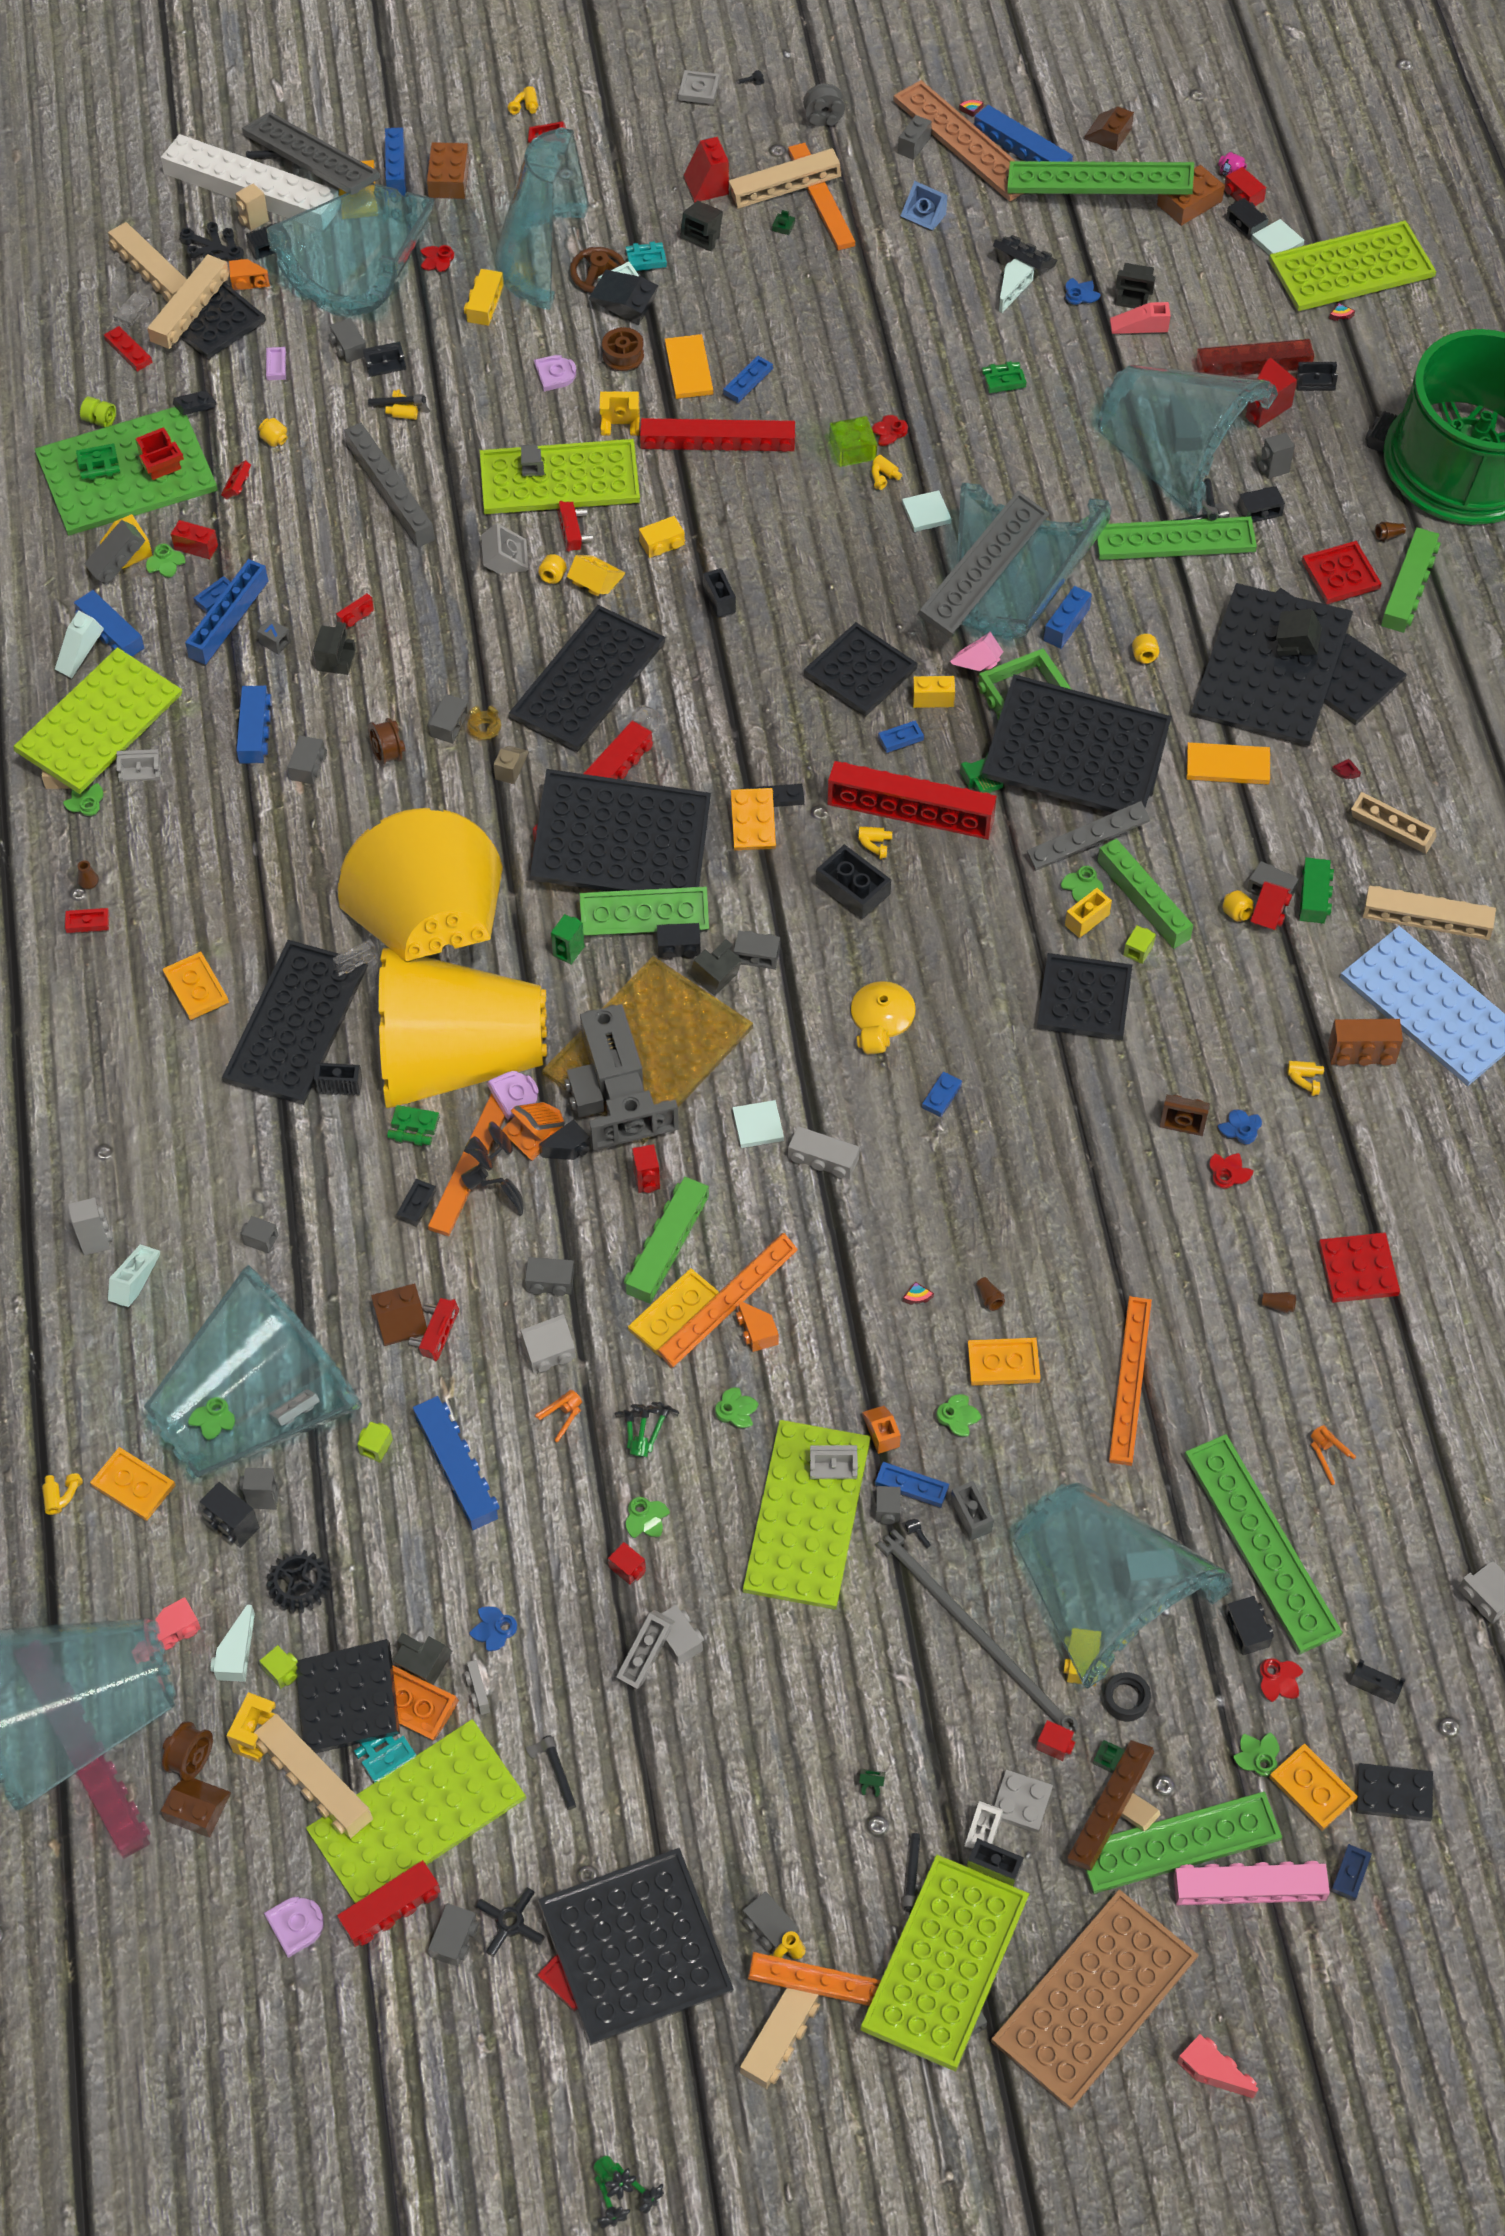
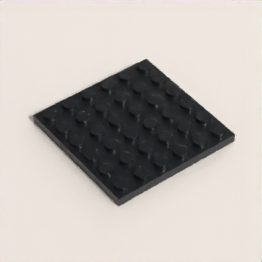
M680 1847L538 1899L590 2046L734 1991Z

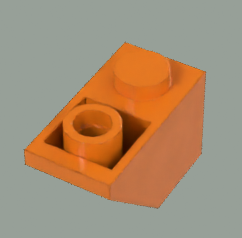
M248 259L229 261L232 289L243 290L270 287L268 271Z
M740 1302L736 1318L739 1326L743 1325L744 1327L743 1338L746 1345L750 1344L752 1352L779 1345V1334L772 1315L745 1302Z
M885 1406L862 1412L878 1454L900 1447L901 1434L893 1415Z

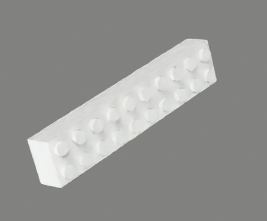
M181 134L177 136L161 156L163 172L168 176L235 200V193L254 183L265 195L267 211L319 230L325 228L340 208L338 190Z

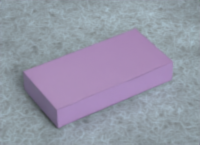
M285 347L266 348L267 381L286 380Z

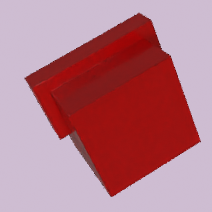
M164 427L135 438L140 461L152 480L181 469L180 461L184 460L183 454L175 441L171 443V438Z

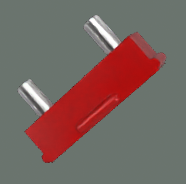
M559 501L557 513L566 551L580 550L582 542H591L594 539L593 535H581L577 516H587V509H575L573 502Z
M440 1298L437 1306L427 1303L424 1305L423 1310L433 1313V1316L423 1339L411 1337L409 1340V1345L419 1347L423 1357L432 1358L434 1361L439 1359L459 1312L455 1299Z

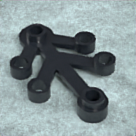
M209 222L207 224V231L211 234L213 241L196 235L191 228H183L180 232V239L184 245H191L195 242L206 246L202 248L189 246L187 253L190 258L203 255L204 259L208 254L221 260L228 259L233 261L243 259L244 251L241 247L236 246L234 232L231 228H225L222 231L223 238L227 240L228 247L221 244L218 235V224L216 222ZM217 251L221 252V253H219V254H215V255L213 254V252H217Z

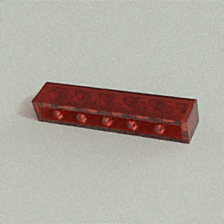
M1310 339L1198 348L1196 366L1200 379L1260 374L1269 358H1272L1286 371L1297 370L1298 362H1313L1314 352Z

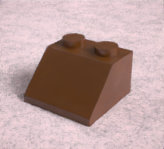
M1117 106L1099 114L1085 134L1084 139L1117 151L1132 129L1134 112Z
M1166 1094L1160 1128L1203 1136L1210 1103L1199 1099L1192 1100L1182 1098L1179 1095Z
M415 1283L371 1295L384 1346L410 1340L411 1337L424 1336L427 1325Z
M195 1778L190 1781L181 1779L171 1789L161 1809V1813L165 1821L210 1838L231 1792Z

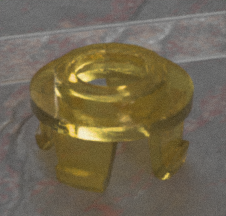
M490 705L488 711H480L479 707L475 706L469 711L470 719L467 726L469 733L473 737L487 740L495 737L500 732L501 720L495 707ZM481 723L490 724L485 732L480 731L478 726Z

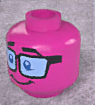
M1229 152L1220 158L1218 166H1220V173L1223 176H1227L1241 167L1246 169L1247 164L1244 157Z

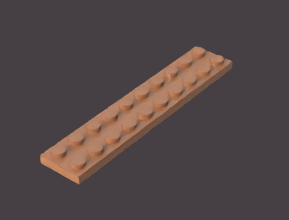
M922 80L893 96V101L912 118L918 115L932 121L931 134L1009 202L1024 194L1008 193L1010 161L1015 160Z

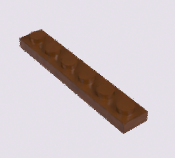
M1130 1741L1067 1857L1069 1864L1092 1871L1154 1755L1153 1747Z

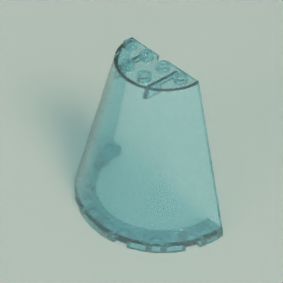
M558 128L545 132L534 138L528 145L496 248L497 271L503 272L505 286L518 298L522 296L529 300V304L547 310L551 309L555 298V291H551L553 216L558 217L562 215V218H585L589 208L586 186L572 129Z
M373 183L356 194H343L268 227V241L271 250L276 252L279 259L277 264L289 283L304 298H311L316 302L317 307L336 315L355 317L357 314L366 315L379 308L391 295L434 208V198L406 192L405 196H402L398 189Z
M1130 365L1124 370L1118 371L1112 385L1106 388L1104 392L1105 398L1096 422L1101 434L1190 514L1196 516L1202 508V499L1206 502V485L1203 482V478L1208 476L1214 459L1212 455L1220 445L1229 427L1248 402L1252 403L1259 400L1261 407L1269 409L1278 392L1275 385L1263 379Z
M962 483L957 564L1005 507L1002 504L994 505L992 497L978 484ZM1090 498L1087 505L1090 515L1082 519L1080 523L1045 520L963 621L962 625L969 626L982 632L984 635L991 632L994 638L1000 637L1007 641H1013L1015 638L1026 636L1109 523L1111 515L1109 501Z
M248 1265L242 1270L147 1401L144 1408L148 1412L146 1415L148 1420L154 1426H159L162 1430L159 1432L160 1436L166 1443L170 1442L174 1446L173 1453L180 1461L184 1460L188 1465L186 1467L187 1472L195 1479L196 1477L202 1478L358 1410L362 1403L351 1384L341 1374L342 1371L315 1336L304 1327L301 1319L280 1295ZM308 1389L317 1394L320 1402L315 1404L314 1408L309 1412L301 1413L295 1417L292 1423L280 1426L272 1421L269 1415L270 1412L304 1390ZM213 1397H220L227 1402L229 1411L234 1414L235 1425L232 1430L222 1429L216 1438L206 1440L202 1434L201 1426H190L188 1421L196 1408L206 1406L207 1402Z
M1082 1483L1060 1485L1055 1490V1493L1049 1497L1045 1495L1037 1502V1507L1015 1526L1017 1531L1014 1534L1013 1541L1086 1689L1106 1676L1109 1668L1115 1661L1113 1652L1124 1649L1138 1634L1140 1628L1154 1620L1166 1609L1200 1588L1208 1590L1206 1598L1214 1604L1229 1594L1232 1588L1233 1581L1229 1578L1231 1576L1226 1570Z
M143 1618L0 1629V1784L4 1782L5 1795L16 1811L22 1809L175 1706L173 1697L176 1696V1691L173 1683L168 1680V1675H171V1671L167 1661H163L162 1655L166 1654L163 1642L158 1639L157 1634H160L161 1631L157 1620Z

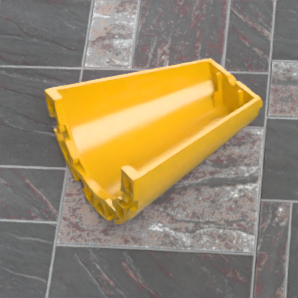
M430 808L410 809L392 814L380 820V824L371 830L368 828L351 846L340 869L341 874L337 886L339 907L405 961L440 953L445 945H452L456 949L491 939L503 866L495 845L487 834L474 822L447 810L435 811L430 810Z
M390 948L382 949V967H380L379 1014L381 1016L379 1035L386 1108L396 1107V1105L407 1104L489 1081L507 1072H521L543 1065V1057H547V1044H543V1038H547V1012L545 1007L546 989H542L541 985L425 956L405 961Z

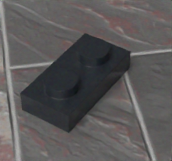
M205 390L173 398V405L182 415L215 408L216 401Z
M415 1179L396 1214L397 1219L418 1226L437 1191L436 1186Z

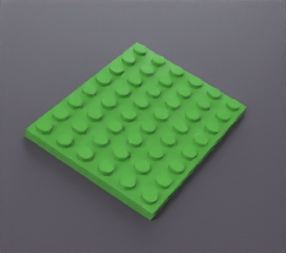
M176 407L35 448L36 456L68 536L113 523L131 514L136 516L218 491L217 484L187 415H182ZM164 427L171 438V443L175 441L184 460L180 461V470L152 480L140 461L135 438ZM114 443L118 463L111 464V466L119 465L120 473H115L110 477H107V475L95 477L96 479L94 480L89 478L82 480L80 472L88 470L79 469L76 450ZM104 465V466L93 467V468H94V469L104 468L105 465Z

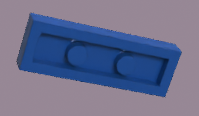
M757 356L723 389V395L739 403L773 370V364Z
M886 1462L882 1463L875 1481V1486L901 1487L900 1494L942 1508L949 1489L948 1483Z

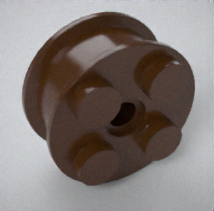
M619 327L607 332L602 339L603 360L605 364L612 370L627 371L639 367L644 359L643 337L638 331L627 327Z
M386 718L383 723L374 724L371 722L368 725L372 751L381 767L385 766L386 762L396 760L401 762L402 752H405L404 742L400 740L398 735V724L396 720L392 721L390 718Z
M190 1721L182 1722L172 1736H168L163 1743L162 1767L164 1771L168 1773L175 1771L180 1774L181 1779L184 1781H190L195 1778L204 1767L213 1745L212 1732L206 1729L200 1731Z

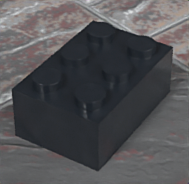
M845 844L816 869V885L861 919L865 918L891 894V879Z

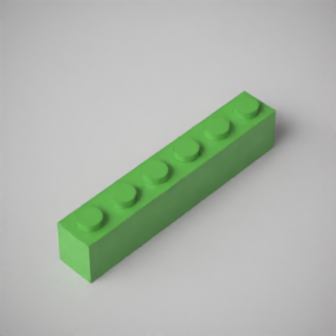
M1416 528L1386 607L1381 624L1382 627L1404 633L1407 625L1411 626L1414 614L1411 613L1412 611H1417L1420 601L1417 597H1422L1425 585L1422 584L1428 581L1430 575L1428 568L1433 567L1436 558L1433 554H1438L1441 545L1438 542V533Z
M1116 838L1100 847L1098 864L1171 947L1175 949L1190 940L1193 924Z
M685 1176L681 1184H676L672 1200L666 1202L662 1218H658L654 1225V1233L652 1236L647 1237L642 1255H637L632 1273L628 1272L624 1280L627 1295L649 1304L652 1303L709 1198V1186Z

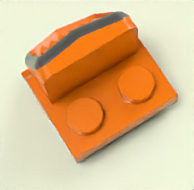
M544 1102L514 1106L511 1112L515 1116L502 1130L533 1161L540 1154L539 1144L565 1125V1121L559 1109Z

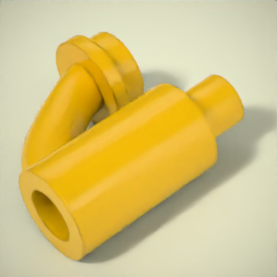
M532 86L524 88L523 92H520L507 105L508 111L511 114H518L521 109L520 102L525 100L526 109L531 114L536 113L538 101L535 88Z
M401 389L394 390L392 397L405 396L401 393ZM394 404L393 407L386 406L385 413L392 414L393 418L416 420L418 408L415 404Z
M878 455L874 459L871 469L875 482L874 488L883 490L887 485L886 478L883 475L880 476L879 471L890 479L900 480L902 474L898 471L899 468L882 455Z
M859 826L858 841L866 849L879 855L880 860L887 858V846L881 844L878 847L872 842H883L884 839L892 840V831H884V828Z
M1288 1061L1287 1075L1297 1085L1310 1091L1311 1096L1319 1095L1320 1082L1312 1080V1083L1302 1077H1315V1074L1323 1075L1324 1066H1316L1315 1062Z
M73 1473L66 1476L65 1486L68 1488L62 1497H60L59 1484L55 1482L54 1476L48 1475L45 1477V1484L42 1486L46 1514H58L62 1511V1508L68 1505L77 1487L83 1484L80 1474Z
M789 1931L783 1935L782 1943L769 1956L782 1958L788 1952L791 1958L801 1959L806 1949L798 1934Z

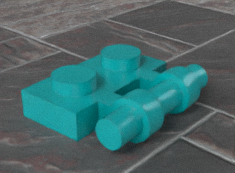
M651 241L649 244L639 245L634 243L633 246H626L628 262H630L635 271L667 267L662 242L655 243V241Z
M395 1735L363 1742L360 1743V1747L353 1750L358 1759L365 1754L369 1756L362 1761V1765L374 1783L416 1757L415 1752L404 1736L397 1740H394L393 1737ZM386 1742V1747L375 1752L374 1749Z

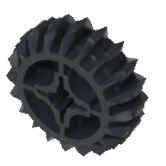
M294 1550L293 1556L290 1557L289 1554L285 1553V1559L277 1558L278 1566L271 1565L270 1570L272 1573L267 1574L269 1582H267L266 1586L270 1590L269 1596L274 1599L275 1605L281 1604V1608L284 1611L289 1607L293 1614L297 1608L300 1609L301 1613H304L305 1607H309L313 1611V1604L321 1605L320 1597L327 1598L326 1590L331 1588L329 1568L327 1565H323L324 1561L321 1557L317 1559L314 1552L308 1556L305 1550L301 1555H298V1552ZM311 1570L318 1575L316 1584L312 1583V1580L309 1579ZM282 1579L289 1584L287 1593L283 1592L280 1588Z

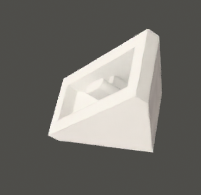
M979 1801L965 1846L973 1849L977 1838L992 1844L1001 1822L1003 1810Z

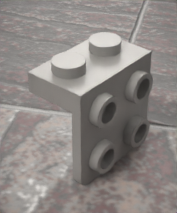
M1495 1562L1488 1563L1474 1576L1469 1573L1463 1578L1458 1590L1491 1624L1505 1614V1572Z

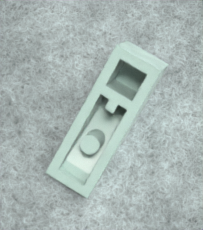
M1014 258L1011 263H1007L1004 268V279L999 304L1000 313H1003L1033 281L1034 267L1017 258Z
M81 611L77 612L67 628L55 667L56 671L71 679L73 678L104 630L94 618Z
M140 1244L109 1278L108 1301L129 1307L139 1296L160 1256V1250Z
M246 1605L218 1646L216 1657L211 1659V1672H214L217 1680L246 1682L255 1617L252 1605Z

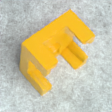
M600 392L601 436L611 435V424H630V435L640 436L639 392Z
M250 1692L247 1693L226 1735L233 1753L260 1763L264 1754L255 1748L258 1735L254 1731L258 1724L263 1725L275 1715L271 1712L276 1707L275 1702Z

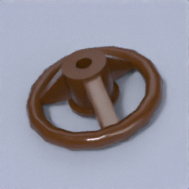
M590 247L574 256L569 266L570 276L579 288L592 293L595 288L593 284L598 280L599 276L603 275L605 270H613L626 262L620 254L612 249ZM609 257H611V258H613L614 260H616V261L618 262V264L615 263L613 260H611ZM583 258L590 263L585 282L577 275L578 263Z

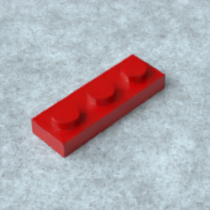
M120 326L104 334L105 341L137 372L153 363L152 357Z

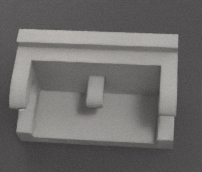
M158 749L117 751L119 782L161 780V758Z
M857 1445L810 1446V1479H857Z

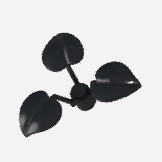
M492 1121L489 1123L488 1128L492 1138L498 1144V1148L488 1156L486 1147L478 1137L474 1136L469 1139L464 1152L472 1155L479 1164L463 1173L461 1177L466 1187L470 1190L480 1184L484 1187L488 1184L500 1183L507 1197L517 1208L519 1216H522L524 1209L523 1198L515 1184L508 1178L505 1180L503 1178L486 1180L489 1176L487 1170L490 1171L493 1168L491 1160L502 1149L508 1155L513 1151L509 1137Z

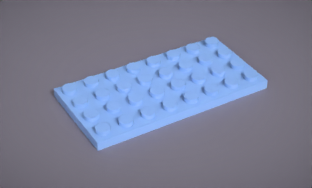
M1400 926L1340 975V978L1385 1017L1388 1019H1400L1401 1030L1467 1086L1505 1055V1013Z

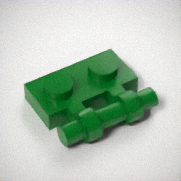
M1007 361L1001 365H995L994 363L989 364L988 367L981 368L982 375H985V383L989 393L1026 388L1027 382L1022 368L1020 369L1019 362L1012 363V361Z
M114 443L76 450L79 469L88 470L80 472L82 480L88 478L94 480L96 479L95 477L104 475L110 477L115 473H120L119 465L111 466V464L118 463ZM104 465H105L104 468H98V469H94V468H93V467H98V466H104Z
M396 1105L391 1126L396 1128L397 1131L388 1130L387 1138L395 1139L396 1142L403 1143V1141L413 1142L417 1146H422L423 1144L431 1145L432 1137L425 1135H435L440 1118L439 1112ZM406 1131H413V1132H417V1133H416V1134H412V1133H407Z

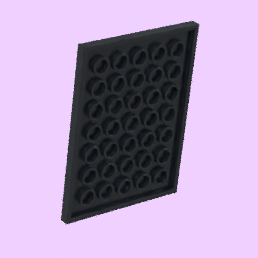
M1236 583L1195 699L1191 717L1310 746L1353 616V611ZM1313 609L1322 627L1318 654L1302 656L1299 651V655L1279 656L1277 652L1279 642L1276 638L1281 612Z
M1013 674L981 777L1112 813L1142 801L1146 808L1172 716Z
M546 769L530 880L609 892L699 887L711 793Z

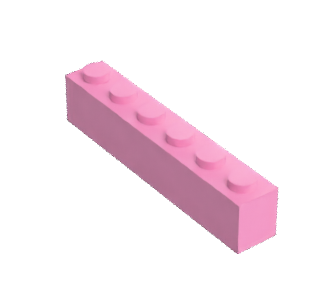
M1307 1861L1302 1865H1294L1293 1862H1282L1279 1865H1269V1863L1260 1862L1254 1864V1866L1234 1863L1230 1864L1229 1867L1208 1864L1202 1868H1194L1193 1865H1182L1176 1868L1173 1876L1176 1905L1326 1901L1329 1895L1326 1864H1319L1317 1861Z

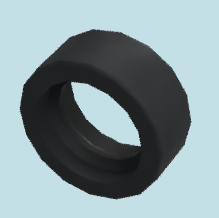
M1131 1672L1119 1673L1113 1676L1107 1683L1103 1697L1104 1705L1108 1713L1115 1719L1124 1722L1135 1721L1141 1718L1148 1709L1151 1699L1150 1687L1138 1674ZM1120 1685L1134 1686L1141 1693V1703L1135 1709L1121 1708L1113 1700L1114 1690Z

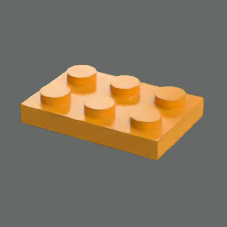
M772 788L731 790L734 851L776 849Z
M198 952L162 969L164 976L189 1020L229 1003L227 995L202 952Z
M1036 1338L968 1340L971 1386L1040 1383Z
M120 1447L90 1482L93 1488L145 1521H148L176 1486L173 1480Z
M1305 1743L1269 1776L1321 1831L1328 1827L1358 1798Z

